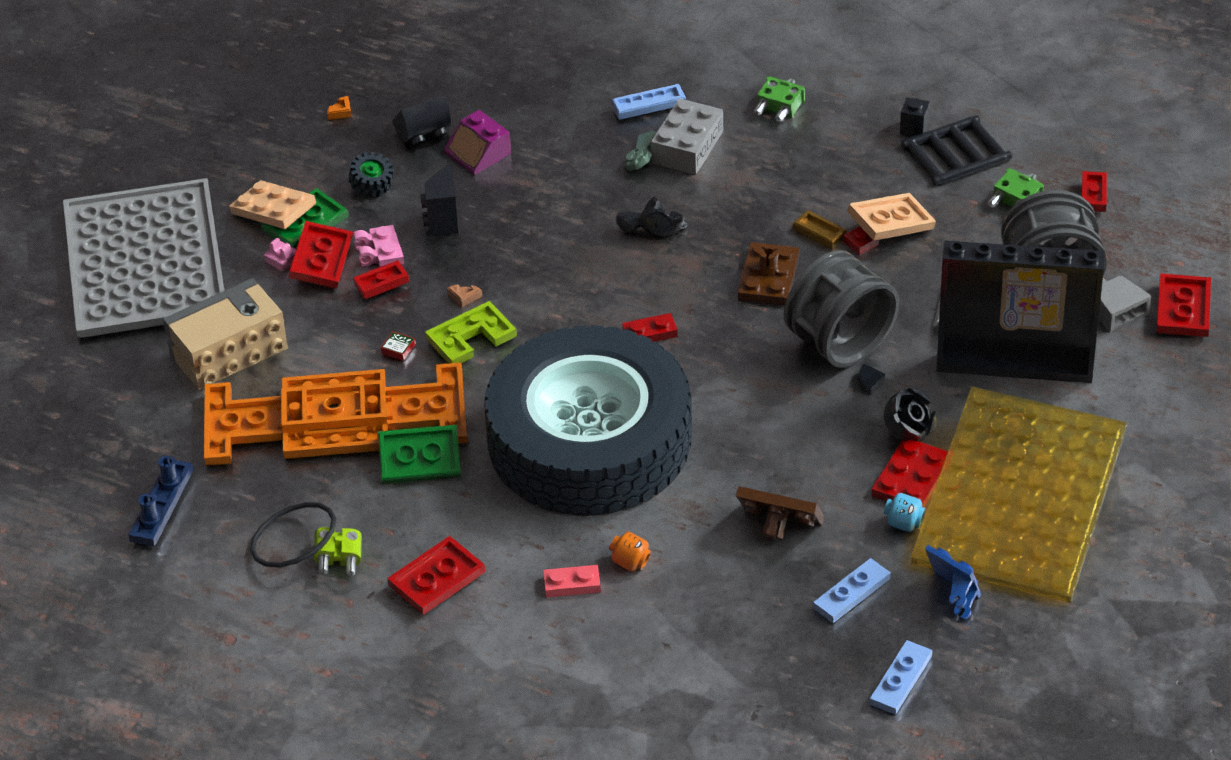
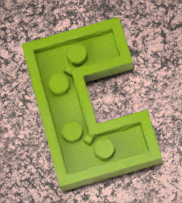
M488 301L425 331L426 340L448 363H463L474 358V350L465 340L483 333L496 347L517 337V329Z

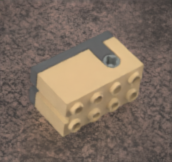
M253 278L163 318L165 332L170 338L167 340L170 356L198 390L204 388L205 384H213L288 349L283 313Z

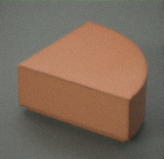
M458 284L447 288L448 295L461 307L482 297V290L473 285L471 287H459Z

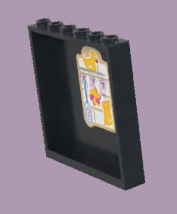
M944 241L936 372L1092 383L1105 251Z

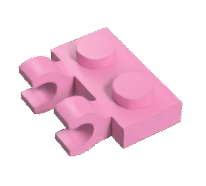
M393 225L371 228L369 233L363 230L354 232L356 240L354 245L360 253L359 261L362 267L376 263L381 267L397 260L400 264H404V256Z

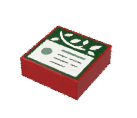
M393 331L381 346V354L404 361L416 345L415 338Z

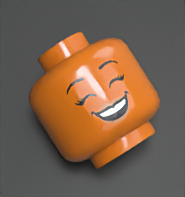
M629 531L625 532L621 537L616 535L609 547V550L613 551L612 561L630 572H634L637 569L642 570L652 552L649 550V543L645 539Z

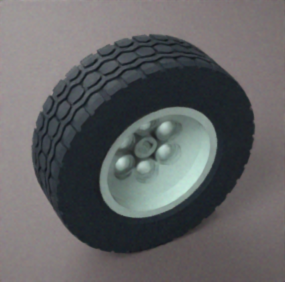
M583 325L573 326L570 329L569 327L557 329L556 332L550 331L541 334L540 337H534L526 341L525 345L521 344L512 350V354L509 353L501 361V364H498L486 388L484 411L487 445L494 469L502 481L520 497L524 496L526 501L534 505L539 504L542 508L548 510L555 509L556 512L566 514L572 512L573 515H586L587 513L598 515L608 511L609 513L622 511V508L634 507L639 502L643 503L653 498L654 494H659L663 491L667 484L670 485L675 480L677 474L681 472L687 461L692 442V404L687 377L679 362L675 360V357L668 350L665 351L663 346L655 341L652 342L648 337L641 334L638 336L636 332L626 329L623 331L620 328L610 326L604 328V326L591 325V327Z

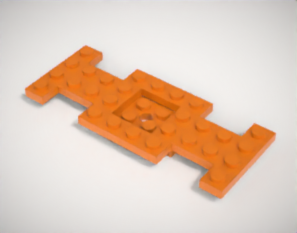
M462 362L437 364V383L386 387L385 369L282 378L281 396L232 400L230 382L205 384V466L232 463V444L283 440L284 459L379 451L378 431L457 425L458 443H468ZM333 404H338V405H339V406L336 407V408H330V407H329L330 405H333Z

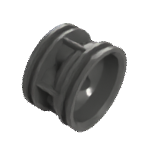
M1048 190L1032 194L1016 203L1007 212L1002 221L1001 238L1004 245L1105 251L1103 243L1098 236L1099 228L1092 206L1086 199L1072 192ZM1069 238H1077L1073 244H1065ZM1047 239H1051V240L1046 241L1043 245L1038 244V243H1040V242H1042V241H1045V240H1047ZM1104 254V273H1103V276H1104L1105 271H1106V268H1107V258H1106V254Z
M843 250L833 251L815 260L798 277L785 302L784 322L787 328L800 339L807 342H815L819 354L836 367H849L867 358L885 340L899 312V294L892 285L883 278L876 276L849 252Z

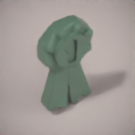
M651 130L645 134L638 135L636 148L630 151L623 160L624 166L628 171L642 168L649 162L652 157L650 152L651 141L658 131L654 132Z

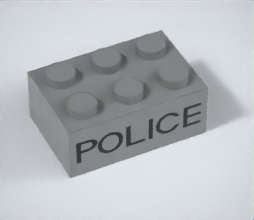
M679 98L651 141L652 164L696 175L723 133V109Z

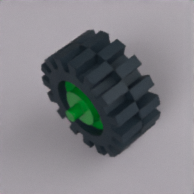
M363 152L362 157L358 154L351 161L349 183H351L352 189L356 188V193L360 194L362 191L364 192L363 196L367 197L368 193H371V197H376V193L381 196L384 191L387 192L389 187H391L394 169H392L393 165L392 162L389 163L387 157L382 159L383 155L380 153L378 156H374L375 152H370V155H367V152Z

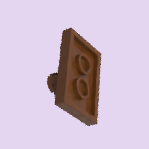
M751 242L738 289V300L785 305L792 288L800 248Z
M738 486L736 497L747 513L756 516L767 513L766 523L762 531V535L767 538L783 540V533L788 518L798 520V524L805 527H813L814 524L822 526L824 514L817 503Z

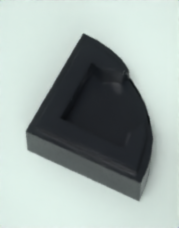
M863 364L859 372V379L863 390L872 395L885 381V373Z

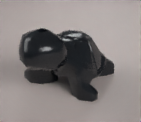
M652 197L649 200L643 213L624 211L619 212L616 216V224L623 232L630 233L642 227L656 237L670 236L677 231L686 229L688 225L684 221L685 216L675 211H671L670 214L665 213L664 206L659 203L656 197Z

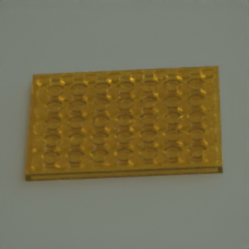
M971 387L912 552L911 563L932 568L925 551L927 545H930L936 550L938 548L944 549L951 555V559L958 563L964 561L974 569L973 573L977 580L1071 603L1123 442L1127 422Z

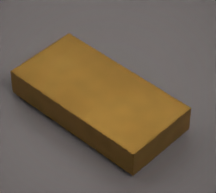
M809 210L793 222V230L831 249L837 246L844 239V234L847 233V229Z

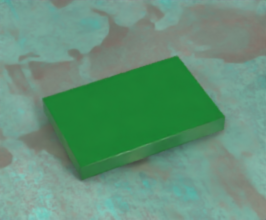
M316 188L308 193L314 195L316 204L286 229L261 223L262 230L274 239L279 238L281 242L288 243L292 248L297 249L305 221L333 227L349 217V213L346 208Z
M457 425L378 431L382 484L461 477Z

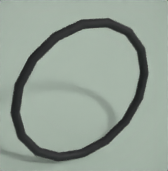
M304 502L289 506L273 514L260 525L252 537L250 552L254 561L265 567L281 568L297 564L313 556L327 544L335 531L337 518L333 510L322 503ZM306 507L320 508L328 512L331 518L330 529L323 540L309 552L295 559L283 562H267L258 556L255 550L257 540L264 529L277 518L291 511Z

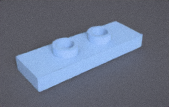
M675 84L612 99V107L620 120L673 108L679 98L686 100V97L680 85Z
M870 558L813 602V609L834 623L890 580L891 572Z
M906 640L872 694L870 705L896 715L931 659L932 650Z

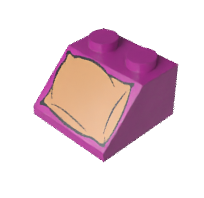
M477 110L459 122L444 148V153L473 175H476L511 154L510 132L485 113Z

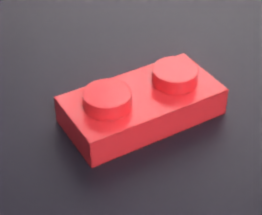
M598 565L543 570L546 598L601 592Z

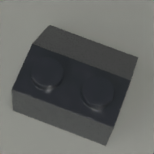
M450 164L443 167L424 183L425 193L420 194L422 208H427V212H422L424 227L429 226L430 236L459 233L452 165Z

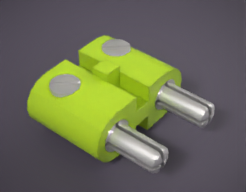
M321 527L315 531L314 547L323 540L330 527ZM342 528V533L334 531L327 544L313 556L314 561L319 564L318 572L320 574L323 572V565L324 574H327L328 565H333L334 561H340V566H346V574L350 576V566L351 576L355 575V566L361 562L362 535L360 531L350 528Z

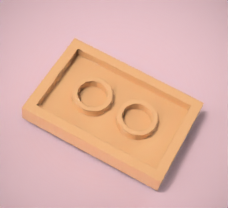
M260 180L246 193L239 196L229 207L234 215L286 229L314 206L316 200L312 194Z
M910 193L850 203L847 210L873 241L932 230L936 223L933 217Z

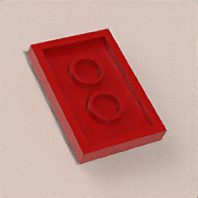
M305 221L290 268L289 278L338 289L352 242L353 231Z
M1160 273L1156 333L1208 337L1211 277Z
M902 440L872 487V496L887 501L888 499L893 500L898 493H903L920 499L922 507H925L952 463L953 453L916 440Z
M448 536L388 577L387 581L390 588L424 615L485 573L486 568L483 562L451 536Z

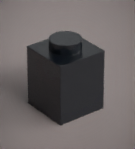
M906 97L900 116V134L916 136L925 133L929 124L930 101Z

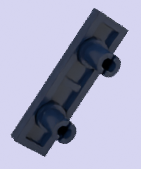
M162 456L158 460L160 474L149 494H142L138 499L141 511L128 534L130 542L155 547L193 472L192 463L177 461L172 456L170 458Z

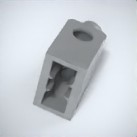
M1118 276L1109 281L1103 278L1099 319L1111 333L1149 315L1151 295L1123 276Z

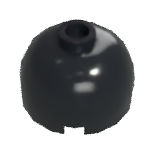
M908 388L899 391L888 400L884 408L883 418L887 429L895 438L904 441H917L934 431L937 415L936 411H931L929 404L932 402L929 397L916 388Z

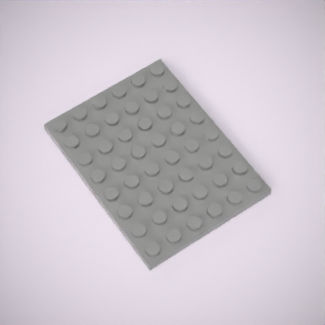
M207 178L63 200L78 338L164 325L163 318L225 291Z

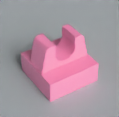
M276 238L269 244V250L264 254V260L275 268L284 271L292 264L296 249Z

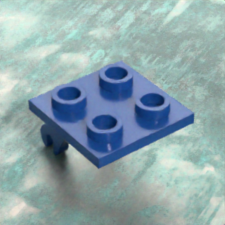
M927 545L925 551L934 573L952 583L949 601L951 605L956 601L954 608L955 616H958L962 610H965L961 618L962 620L968 619L971 616L970 607L975 597L979 599L982 595L978 581L973 573L974 569L964 561L958 563L951 559V555L944 549L938 548L936 550Z

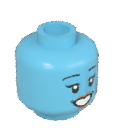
M898 493L893 500H887L883 514L888 515L887 522L891 527L912 532L915 528H920L926 508L922 507L920 499Z

